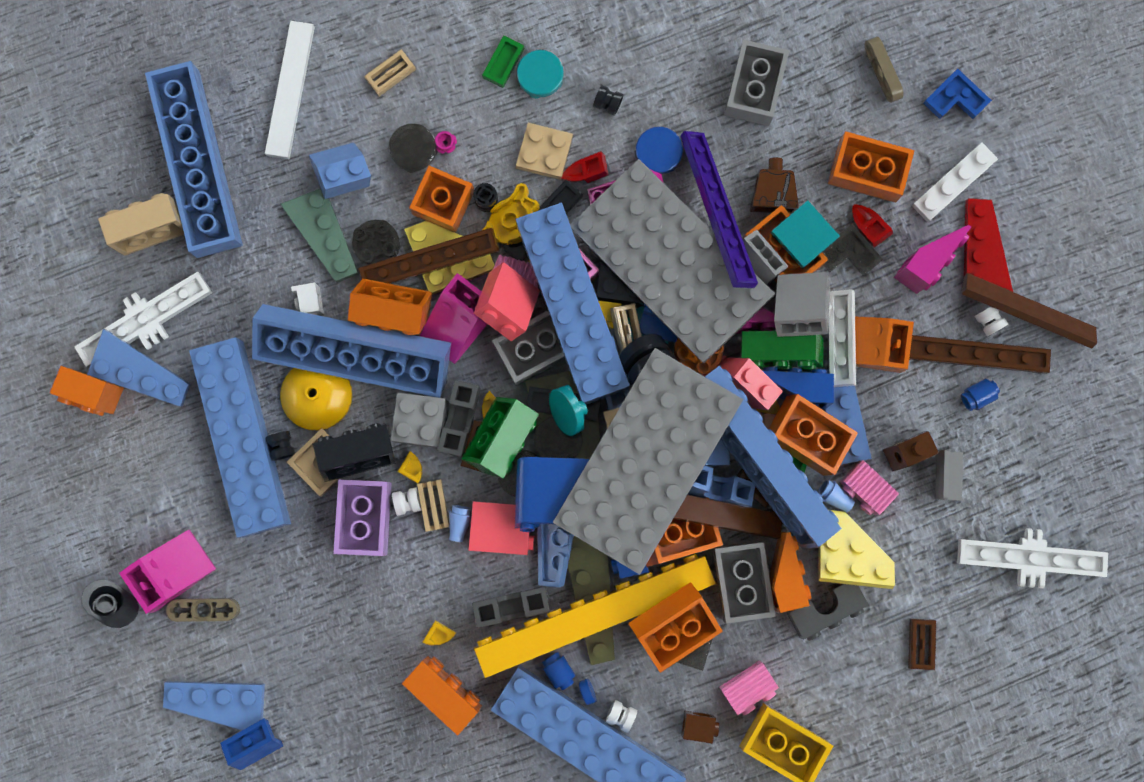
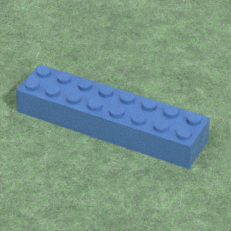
M192 61L146 72V80L188 252L196 258L243 246L200 71Z
M559 203L517 218V228L580 400L587 405L628 390L630 385L563 204Z
M262 304L253 317L252 359L437 398L441 397L447 383L451 349L450 342L416 335H406L392 330L385 331L372 326H359L353 322Z
M235 337L189 350L237 538H244L290 525L291 521L275 461L271 460L270 456L271 446L266 441L268 433L244 341Z
M718 366L704 377L744 399L723 433L721 441L788 531L791 532V535L796 537L802 549L820 547L842 529L838 524L837 516L832 511L827 510L822 503V496L807 483V476L792 463L793 458L790 453L780 447L775 433L765 427L760 413L752 409L747 403V396L733 384L731 374L726 369Z
M521 665L517 667L491 708L492 712L597 782L686 781L683 772L615 727L605 723L603 719Z

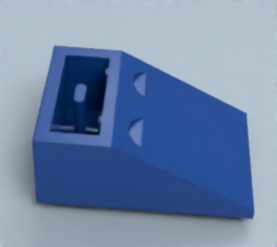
M775 367L763 368V372L783 391L779 396L782 400H785L786 396L799 394L822 410L827 409L834 403V374L827 373V370L814 369L812 373L802 372V369L790 368L787 369V372L778 371V368Z

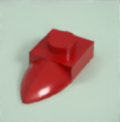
M600 151L574 162L564 171L562 179H567L568 181L585 180L587 183L608 176L605 155Z
M853 205V218L859 228V232L873 248L893 235L892 228L878 213L866 206Z

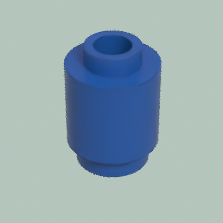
M985 378L966 388L960 396L963 404L969 411L979 410L998 400L1000 390L993 380L989 381Z
M556 652L542 661L544 665L543 670L555 689L560 687L561 690H564L574 683L572 678L576 675L564 655L561 656L559 652Z

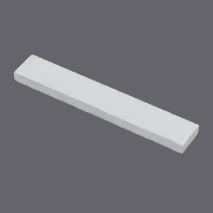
M290 21L265 149L266 156L290 160L315 29L313 24Z

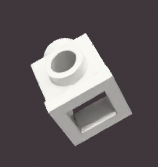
M315 282L291 287L292 292L298 296V298L294 299L297 311L324 315L320 287Z

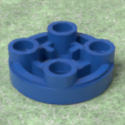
M653 127L646 130L639 137L636 144L637 160L640 159L649 169L660 174H666L674 171L681 161L683 145L679 136L671 129Z

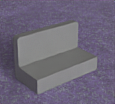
M938 451L939 453L936 454L935 500L962 501L963 452Z

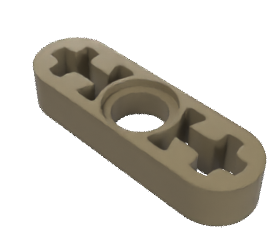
M879 37L865 41L866 54L886 99L890 103L902 99L904 95L903 88L883 42Z
M232 598L176 599L171 601L166 608L168 618L175 622L229 621L235 619L240 613L239 603ZM180 603L181 608L191 607V612L180 613L178 617V613L174 612V608L178 607ZM201 603H206L209 606V614L206 617L200 616L197 612V608ZM227 603L229 607H233V612L229 613L228 616L226 612H216V608L225 607Z

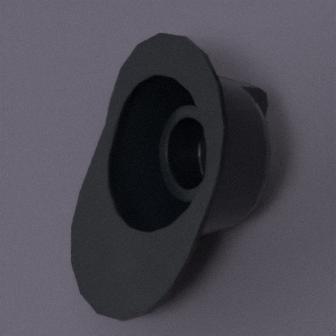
M100 579L93 581L82 592L81 603L85 611L108 627L121 628L128 626L138 615L139 605L137 599L110 580Z

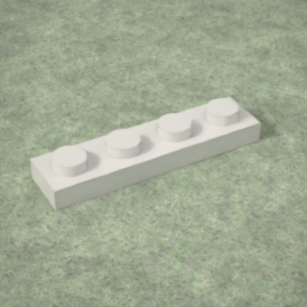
M980 143L920 197L912 207L928 223L996 162L998 158L983 143Z
M852 289L830 291L832 309L829 311V373L834 374V387L856 386L855 292Z

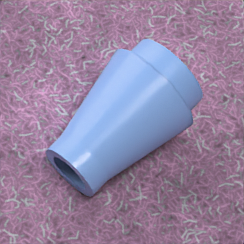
M826 480L818 489L823 502L837 507L846 513L854 506L855 501L835 481Z
M452 505V510L449 511V540L463 542L471 521L470 507Z

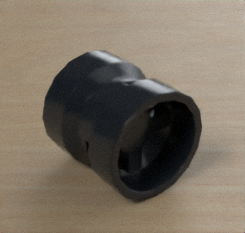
M601 85L595 97L593 107L606 109L609 114L615 116L624 94L618 91L612 92L608 87Z
M482 183L475 188L473 197L477 208L483 212H490L498 204L495 187L488 183Z
M290 431L278 432L266 437L267 444L271 446L270 456L272 461L289 458L295 454L294 447L290 445Z

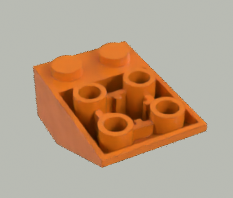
M855 316L856 367L896 373L908 370L914 322L892 318Z
M781 532V538L777 539L769 573L774 610L779 613L810 606L808 600L811 599V592L809 586L804 585L802 575H805V569L802 561L797 559L796 551L799 550L796 537L792 536L791 532Z

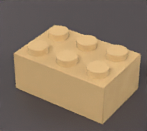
M164 193L156 194L151 197V200L145 202L131 203L128 205V208L123 210L108 211L105 214L106 216L98 218L106 244L124 256L184 235L176 200Z

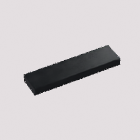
M566 179L540 206L539 210L562 203L567 214L582 199L583 194ZM523 241L517 244H504L502 246V249L516 260L523 261L528 256Z

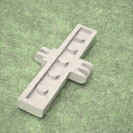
M196 272L150 301H147L146 298L141 299L135 292L131 294L135 302L134 304H132L128 297L123 299L127 307L123 310L125 316L104 329L128 344L140 338L145 348L149 350L152 348L148 340L149 338L157 345L160 343L157 333L164 340L169 337L162 326L164 322L212 294V291L201 273ZM103 329L75 346L80 358L88 368H90Z
M1026 528L1024 538H1020L1019 544L958 539L957 564L1018 569V586L1024 587L1027 577V586L1034 588L1037 578V588L1044 589L1046 572L1107 577L1108 553L1047 547V541L1042 539L1043 532L1041 529H1035L1033 539V530Z

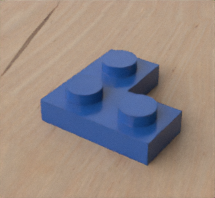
M957 69L923 104L939 119L955 104L974 119L992 100Z

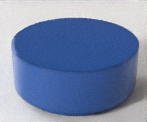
M587 678L580 681L579 689L584 702L587 705L597 702L590 680Z

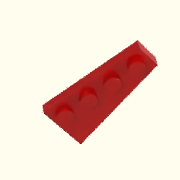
M968 198L965 201V226L970 225L971 228L967 232L969 238L964 244V276L969 273L1013 292L993 202L987 199Z

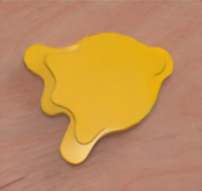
M518 184L510 197L500 201L490 211L492 214L482 230L493 228L496 241L499 243L512 245L521 242L522 239L517 228L516 219L536 212L540 208L536 200L528 197L529 189L526 184Z

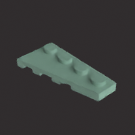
M321 188L280 204L337 283L359 274L330 198L324 199Z

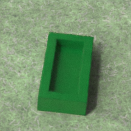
M503 35L482 74L483 79L504 88L525 49L524 45Z

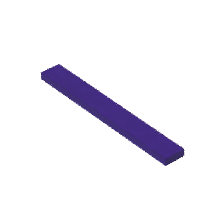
M683 131L680 137L731 284L736 288H755L758 281L705 134Z

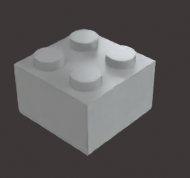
M397 393L390 441L438 448L442 429L446 423L448 401L445 398Z

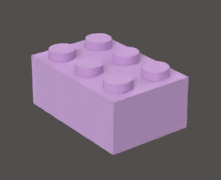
M338 480L333 554L387 556L392 483Z

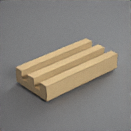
M401 49L364 77L380 97L414 72L416 68ZM401 58L403 59V61L396 65L394 68H391L383 76L378 78L376 81H373V79L377 77L379 74L384 72L386 69L395 64Z
M635 303L610 308L619 354H621L626 345L632 342L631 328L628 324L626 310L629 313L634 340L642 337Z
M442 480L417 484L425 532L448 528L449 518ZM433 486H437L443 524H439ZM424 488H428L434 521L432 526H430Z

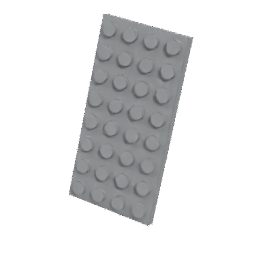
M640 159L570 224L571 229L703 364L775 296V293L757 275L758 284L755 288H736L732 286L714 233Z
M654 348L553 523L640 575L744 399Z

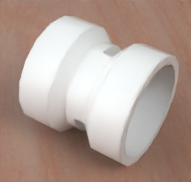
M989 307L974 316L984 326L983 331L986 336L1008 325L1006 319L1000 316L999 310L993 307Z
M417 487L410 488L404 493L401 491L392 493L393 505L397 516L404 515L407 511H422Z
M614 700L605 723L611 726L617 725L622 731L628 733L638 710L632 707L626 708L622 705V702Z

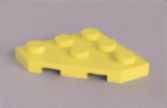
M428 221L404 229L413 251L462 237V235ZM489 254L429 272L422 276L428 291L432 292L433 295L443 291L457 273L469 281L491 272L495 265Z
M830 510L837 516L838 524L842 529L819 547L818 581L893 589L895 586V566L893 560L846 512Z

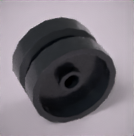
M648 334L639 337L628 344L619 355L631 387L654 348L677 360L661 335Z

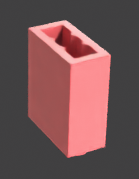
M503 262L489 272L474 314L508 340L513 341L526 332L540 290Z
M724 358L718 365L731 374L733 384L737 389H741L748 398L747 403L751 408L768 410L783 392L749 358Z
M473 501L469 551L528 555L529 550H533L534 536H531L530 532H522L520 528H515V505Z

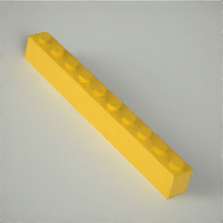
M696 553L683 558L684 563L675 566L673 562L660 567L662 572L654 575L652 571L638 576L639 581L630 584L629 580L615 586L617 590L607 593V590L593 594L594 599L585 602L584 599H580L571 603L570 609L561 611V608L548 612V617L540 621L537 617L524 622L525 627L515 630V627H511L501 631V636L493 640L491 636L478 640V646L473 648L484 677L487 678L639 616L690 582L697 591L715 585L716 583L706 557H697Z

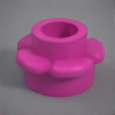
M442 131L434 138V145H436V150L439 153H451L455 150L457 139L450 132Z

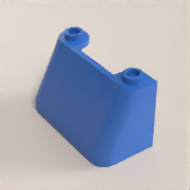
M519 458L516 469L515 528H520L522 532H533L540 524H554V519L590 459Z

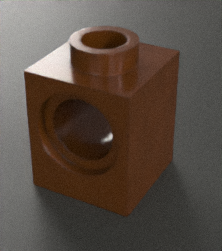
M684 710L682 738L713 744L714 737H718L719 722H716V717L712 714Z

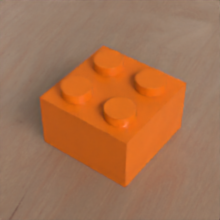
M429 165L409 209L413 216L456 233L473 197V184Z
M60 366L50 393L58 396L57 401L73 405L79 407L80 410L103 416L104 413L114 414L124 388L80 371Z

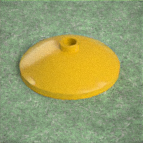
M293 368L286 375L282 383L280 401L286 416L297 426L313 431H319L321 428L325 430L338 424L347 414L352 402V387L349 379ZM311 389H316L317 393L314 397L309 396Z

